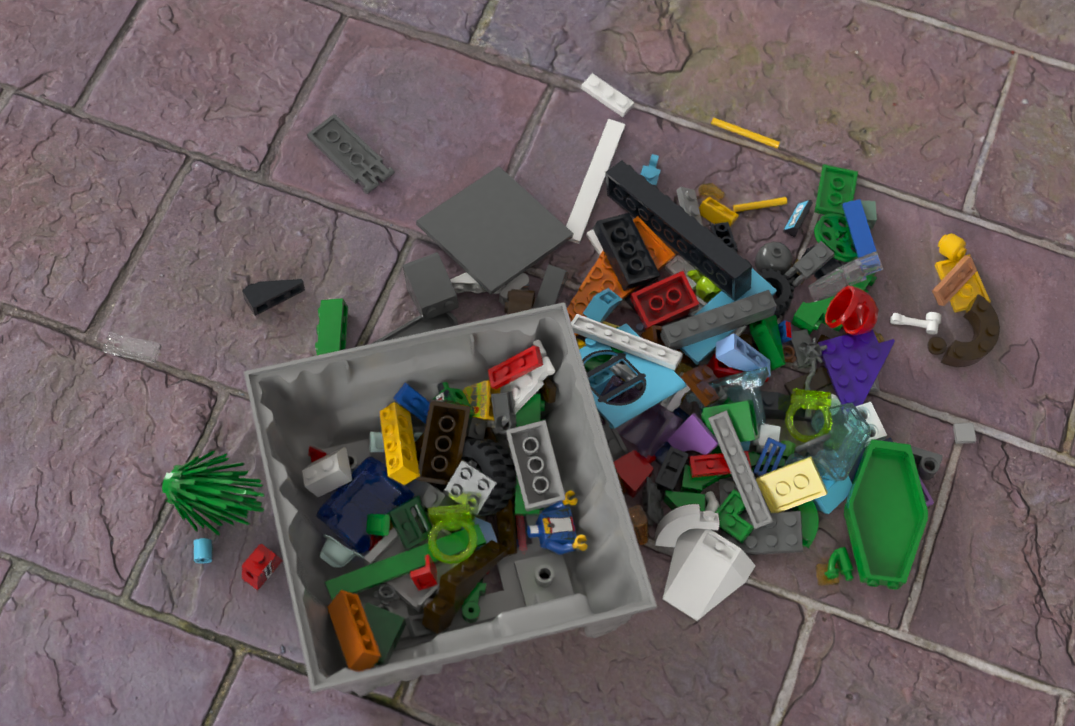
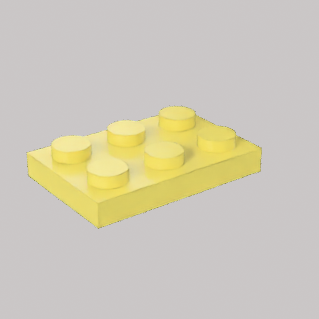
M812 456L756 478L771 513L785 511L828 493Z

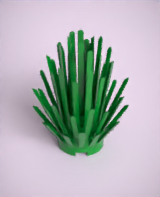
M211 451L200 458L196 456L184 465L173 466L174 469L170 473H166L164 477L162 493H166L168 499L166 502L174 505L180 517L184 521L186 518L195 531H198V527L189 515L202 528H204L205 524L216 535L220 536L219 531L195 512L193 508L219 526H222L223 523L218 521V519L233 526L234 522L232 520L249 525L248 521L234 515L247 519L248 510L264 511V508L260 507L262 503L255 498L231 493L254 497H265V495L255 492L253 488L233 486L262 487V484H257L261 483L260 479L239 478V476L247 475L249 471H218L245 465L243 462L207 469L209 466L226 462L229 459L224 458L227 454L199 463L215 453V451Z

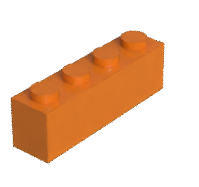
M341 590L327 608L348 668L357 672L370 670L381 655L358 594Z

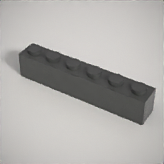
M766 290L663 326L661 338L665 347L677 350L774 315L777 305L770 291Z

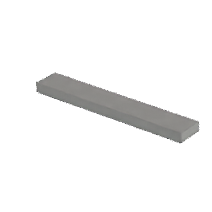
M727 411L708 418L754 529L772 523L773 519Z

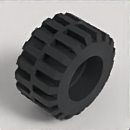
M762 269L761 272L757 271V273L777 290L775 294L778 298L774 299L777 307L774 315L778 319L780 315L783 316L786 310H788L794 295V287L791 286V280H787V275L780 274L781 271L777 270V272H774L773 269H769V271Z

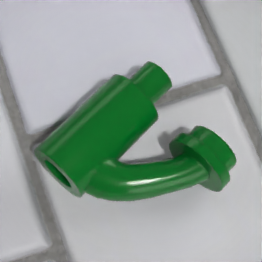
M846 547L838 548L831 554L828 562V571L824 573L828 580L839 577V572L845 576L846 581L854 579L852 574L854 568Z

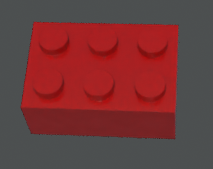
M683 271L631 294V301L645 330L652 325L663 326L699 308V302Z

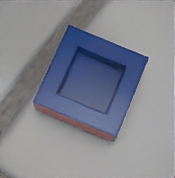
M784 320L778 324L782 344L792 339L791 322Z

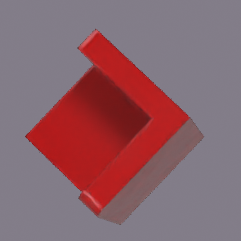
M430 555L425 556L426 567L410 572L411 579L418 591L438 585L437 567Z

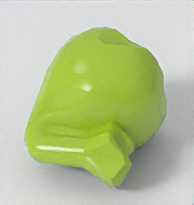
M698 270L687 272V276L696 283L697 297L704 302L711 301L722 291Z

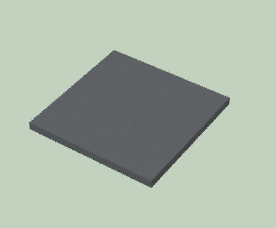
M499 166L416 221V225L490 295L573 238L574 234Z

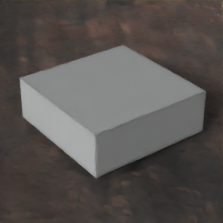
M955 423L953 425L956 444L976 442L974 423Z

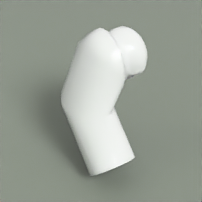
M709 491L705 494L708 502L705 511L715 513L720 505L714 493Z

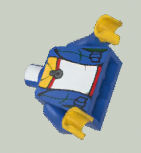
M571 490L566 492V500L544 509L536 520V525H528V537H539L542 548L559 555L576 551V548L585 551L588 546L586 543H581L586 542L587 538L584 535H576L571 509L567 507V504H577V498L569 500L571 496L575 495V492Z

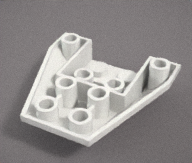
M697 528L689 529L683 532L676 541L663 600L698 621L741 587L752 573L755 564L741 548L714 531Z

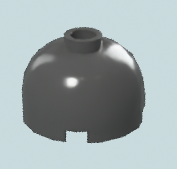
M780 242L764 244L755 257L757 271L773 269L774 272L779 270L781 271L780 274L784 275L792 266L790 249Z

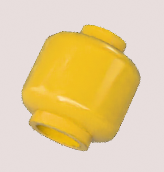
M953 233L945 234L938 243L939 252L950 260H956L958 257L962 258L967 251L965 248L966 241Z

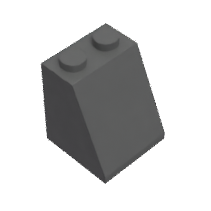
M438 252L402 265L407 291L424 321L459 308L457 294Z

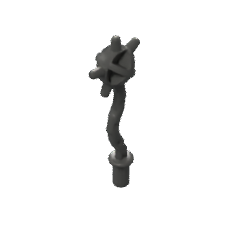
M813 338L812 343L806 347H799V350L803 351L806 356L804 364L811 361L812 365L805 381V391L808 396V401L805 402L806 419H812L813 409L816 406V403L813 402L814 399L810 388V383L817 369L816 360L822 363V351L827 349V345L820 347L817 344V338Z

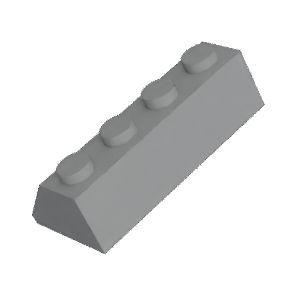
M546 421L506 430L526 511L544 508L566 500Z

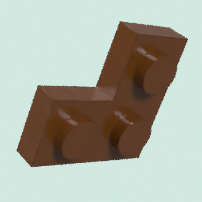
M706 364L687 371L681 376L705 407L715 403L720 398L715 389L710 386V384L717 380V377Z

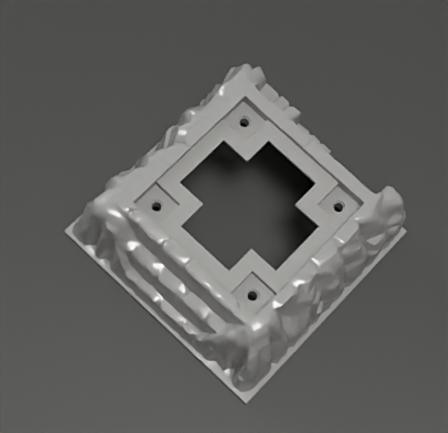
M565 302L244 371L312 693L334 688L343 693L354 691L359 697H362L376 690L377 687H385L402 680L417 679L421 675L440 673L443 664L456 663L465 658L473 659L484 654L490 655L500 652L506 645L579 627L584 628L587 637L597 638L615 631L620 625L627 623L636 613L656 609L657 605ZM535 340H540L547 353L546 357H549L555 369V373L548 375V377L556 386L555 402L549 404L545 400V411H541V419L546 421L564 494L570 490L574 491L575 495L571 496L569 500L573 498L578 499L576 505L567 504V507L571 509L576 535H584L587 538L586 542L581 543H586L587 549L581 551L576 548V551L559 555L542 548L539 537L531 538L533 543L527 545L526 551L525 547L523 552L517 548L516 554L505 557L497 563L504 590L479 596L480 617L476 622L468 623L463 619L462 604L451 626H449V630L445 633L411 639L406 625L387 665L361 672L349 670L327 608L332 600L325 586V581L365 567L363 565L364 559L355 556L345 566L333 567L321 559L320 553L326 541L323 537L325 534L338 541L344 547L365 557L369 551L358 507L394 499L393 493L396 490L393 479L387 473L385 452H369L370 432H382L379 411L393 402L399 404L393 397L405 382L430 401L439 394L437 385L442 382H448L449 387L463 391L465 387L487 380L490 381L488 374L490 368L532 347ZM410 412L413 432H424L426 424ZM509 421L506 423L504 427H509ZM498 432L495 435L498 443L510 454L508 456L509 459L513 460L507 434ZM309 446H314L326 452V456L343 447L347 448L349 462L354 463L350 466L352 481L320 497L315 496L305 488L302 470L312 463L310 456H308ZM525 516L527 524L536 525V520L539 516ZM541 573H546L550 576V578L547 580H543L539 577V575ZM385 583L356 593L359 596L364 612L365 604L368 602L405 619L409 616L424 613V608L418 613L400 596L398 600H393L388 606L382 605L381 601L374 597V592L379 591V588L385 585Z

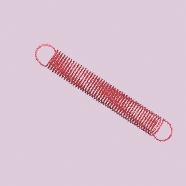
M516 516L519 550L521 549L523 552L524 547L525 551L527 549V542L525 544L523 541L526 538V534L525 537L523 531H525L524 517L521 516L520 520H518L520 516Z

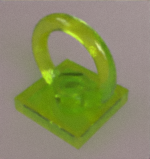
M793 388L791 403L793 404L787 410L785 417L786 428L790 435L796 440L806 443L828 434L832 427V414L828 408L831 407V392ZM800 407L809 410L820 409L825 420L823 428L815 435L807 436L799 433L793 424L795 412Z
M470 504L428 507V515L433 524L428 537V546L432 555L437 560L446 564H457L468 559L477 545V533L474 528L475 516ZM463 527L469 535L467 548L458 555L449 556L443 554L436 544L438 533L442 529L458 530Z

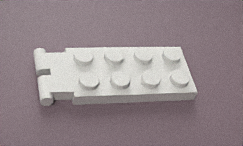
M535 340L533 346L540 347L543 366L502 386L500 389V393L512 392L515 414L544 385L543 380L548 375L555 373V369L549 357H546L547 353L540 340ZM505 416L502 418L503 427L508 422V419ZM484 420L488 422L487 427H492L496 435L498 431L495 428L494 421Z

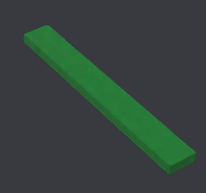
M479 524L325 581V586L333 601L341 590L356 594L409 574L411 571L426 567V555H430L433 562L438 563L467 552L472 546L475 549L485 545L486 540Z

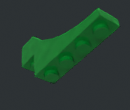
M870 267L852 286L868 293L867 287H872L877 279L875 274L878 269ZM835 296L812 303L802 302L791 324L801 330L807 329L809 335L814 329L818 330L821 323L827 325L825 323L826 311ZM841 324L840 326L832 329L839 332L843 325Z
M717 446L710 454L722 453L720 446ZM749 453L752 472L759 459L760 453ZM773 455L766 472L771 471L777 457L776 455ZM768 456L764 457L763 462L759 468V471L762 472V469L765 465ZM781 458L777 469L784 467L785 459ZM690 464L685 465L682 472L680 492L700 494L704 489L719 482V479L732 477V474L692 478Z

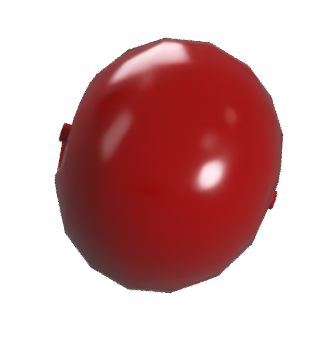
M847 286L840 290L832 299L826 311L825 323L830 328H836L842 324L846 333L856 336L870 332L877 323L879 309L874 299L860 288Z

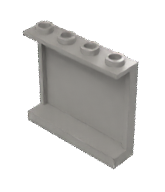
M413 507L411 509V512L421 532H423L424 528ZM426 513L431 525L437 531L434 535L409 549H405L393 527L389 535L385 536L364 557L363 565L368 566L445 537L451 533ZM472 546L467 552L435 563L438 585L418 591L411 579L410 573L385 582V584L393 586L395 593L419 613L438 594L440 576L474 552V547Z

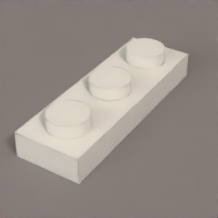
M593 73L581 86L582 90L622 117L634 106L632 100Z

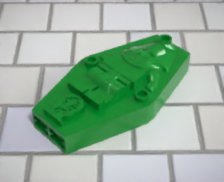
M872 439L866 445L844 506V517L860 582L867 583V586L870 587L884 585L888 589L895 590L907 582L928 520V509L910 444Z

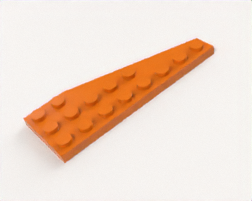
M637 216L633 219V222L659 271L675 258V253ZM604 250L567 308L571 322L576 314L587 317L583 312L592 298L603 290L609 288L624 299L638 288L623 291Z

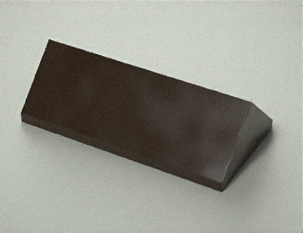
M430 400L418 465L420 476L416 480L448 485L461 463L470 406L450 400Z

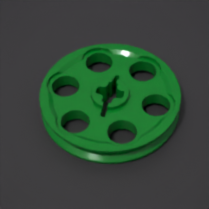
M834 213L822 216L814 228L817 242L822 241L834 252L833 258L844 262L858 260L857 253L851 249H855L846 217Z

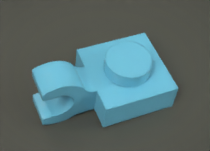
M652 154L649 166L643 165L640 175H643L649 183L656 186L660 174V169H656L659 156Z

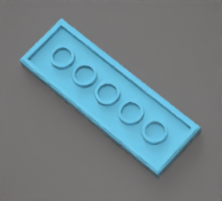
M752 268L751 289L736 301L769 290L773 296L777 290ZM721 291L695 315L735 301ZM736 329L680 348V350L698 365L716 348V342L730 336Z

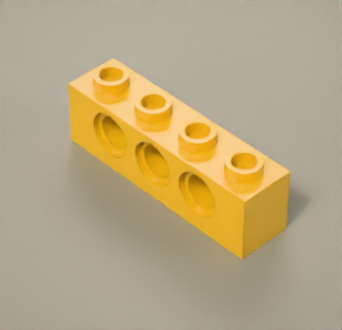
M393 402L379 411L387 473L390 478L406 485L420 476L410 411Z

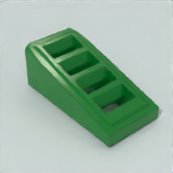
M368 514L366 533L388 536L390 516Z

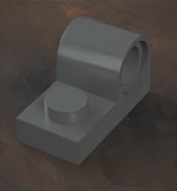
M911 446L920 478L923 480L932 479L940 467L943 455ZM925 466L930 467L932 471L927 470Z

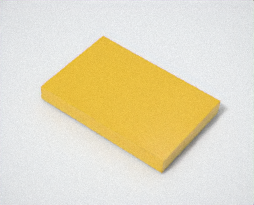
M958 257L956 260L948 259L935 263V268L941 281L962 258ZM978 271L949 300L955 313L967 310L970 302L978 294L989 303L991 302Z

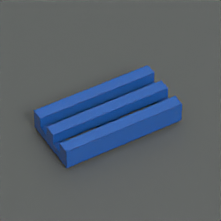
M768 437L753 470V474L758 476L766 474L778 446L780 450L770 472L776 470L787 445ZM770 443H772V449L761 472L759 471V468L763 462V459L766 455Z

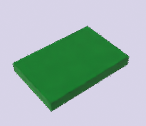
M823 164L814 213L823 215L834 213L845 216L842 203L854 201L858 171Z

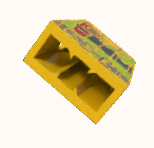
M487 380L463 389L475 415L473 417L494 421L491 394L500 393L501 387L497 390L491 388L490 381Z

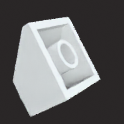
M343 447L303 469L305 488L315 496L320 497L352 481L347 448Z

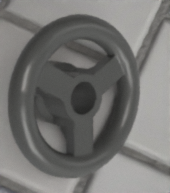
M828 433L796 447L795 452L807 451L812 458L826 452L823 444L831 439L832 436Z

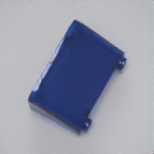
M373 457L366 458L352 472V481L340 486L316 513V517L358 554L366 552L370 547V534L366 533L367 515H388L387 512L391 511L395 506H400L415 495L406 485L390 478L387 473V467Z

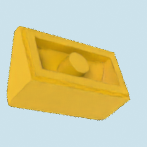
M710 196L699 207L700 215L713 224L728 222L731 227L739 217L737 213Z

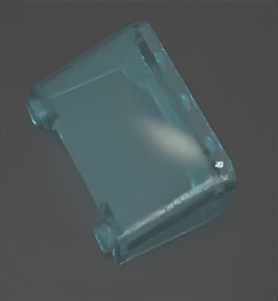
M852 402L816 410L812 417L811 425L817 433L815 438L828 433L832 436L831 439L824 442L823 447L825 450H820L816 455L812 456L822 479L834 482L844 481L871 435L869 424ZM809 452L804 457L794 453L788 457L785 464L790 465L811 456Z

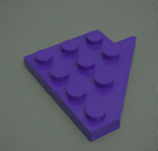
M872 329L868 333L857 336L846 334L818 342L820 347L827 345V349L822 351L821 357L835 393L841 403L843 413L865 402L895 343L894 339L878 343Z

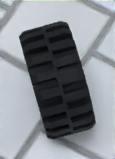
M490 439L465 440L461 461H477L482 469V473L497 483L477 515L455 501L451 509H455L456 513L469 517L492 515L501 511L508 504V499H511L514 493L512 489L516 485L514 481L516 470H513V460L508 457L510 454L506 449H503L501 444ZM439 484L440 490L444 491L447 485Z

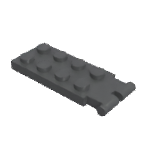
M333 114L307 134V138L355 184L359 182L364 187L363 191L365 194H369L379 186L378 179L383 183L395 173L391 167L387 169L382 164L383 159L336 114Z

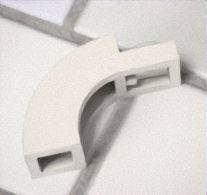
M699 504L685 505L670 511L662 518L656 528L655 546L675 547L678 537L689 529L719 530L718 513L712 511L700 512Z

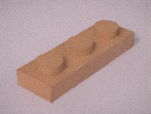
M964 256L932 290L938 305L945 306L975 274L977 269L971 256Z

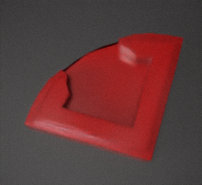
M309 446L308 456H310L312 463L326 456V452L314 446Z

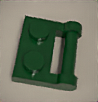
M419 495L387 512L405 549L415 546L437 532L435 527L431 525L420 503L422 500ZM411 507H414L424 528L423 532H421L410 510Z

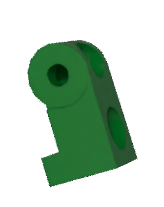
M479 582L463 603L462 617L468 623H474L480 617L479 595L485 596L486 583Z

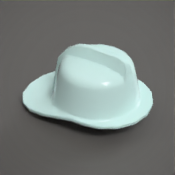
M323 535L326 541L320 557L329 565L343 567L355 556L364 559V556L344 547L330 536Z

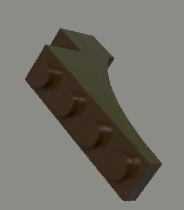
M491 540L440 576L438 596L424 606L422 625L438 635L451 626L455 615L471 591L489 570L507 556L508 549Z

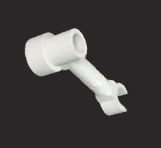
M929 312L926 314V320H918L893 313L890 323L927 328L926 333L934 335L938 333L941 314Z

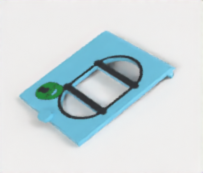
M627 323L617 328L640 337ZM586 338V346L579 349L583 364L597 355L609 354L616 356L587 372L588 380L621 361L637 375V377L604 396H600L590 385L597 410L607 420L611 429L617 428L687 387L686 383L672 369L590 338ZM640 382L643 383L642 392L635 399L626 403L607 402Z

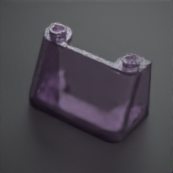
M613 375L600 396H604L626 382ZM632 387L607 402L626 403L635 399L641 392ZM658 403L618 426L616 430L621 436L635 444L639 448L637 452L647 458L648 455L653 456L682 425L684 420Z

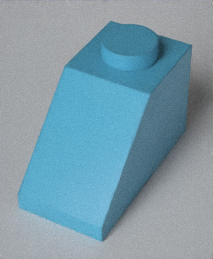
M607 288L592 298L583 314L587 318L601 323L623 299Z

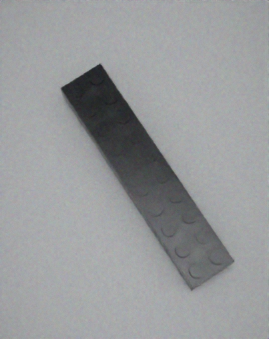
M621 160L605 172L607 196L632 217L636 218L638 216L667 246L708 278L732 300L736 301L751 289V263L739 256L735 249L728 247L721 238L712 234L707 227L702 226L694 216L686 213L680 205L675 204L668 195L660 192L657 186L649 183L643 175H639L631 165H627Z

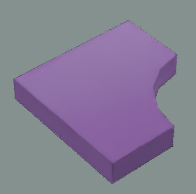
M692 414L667 440L672 447L683 452L694 450L702 455H709L719 445L716 437L696 414Z

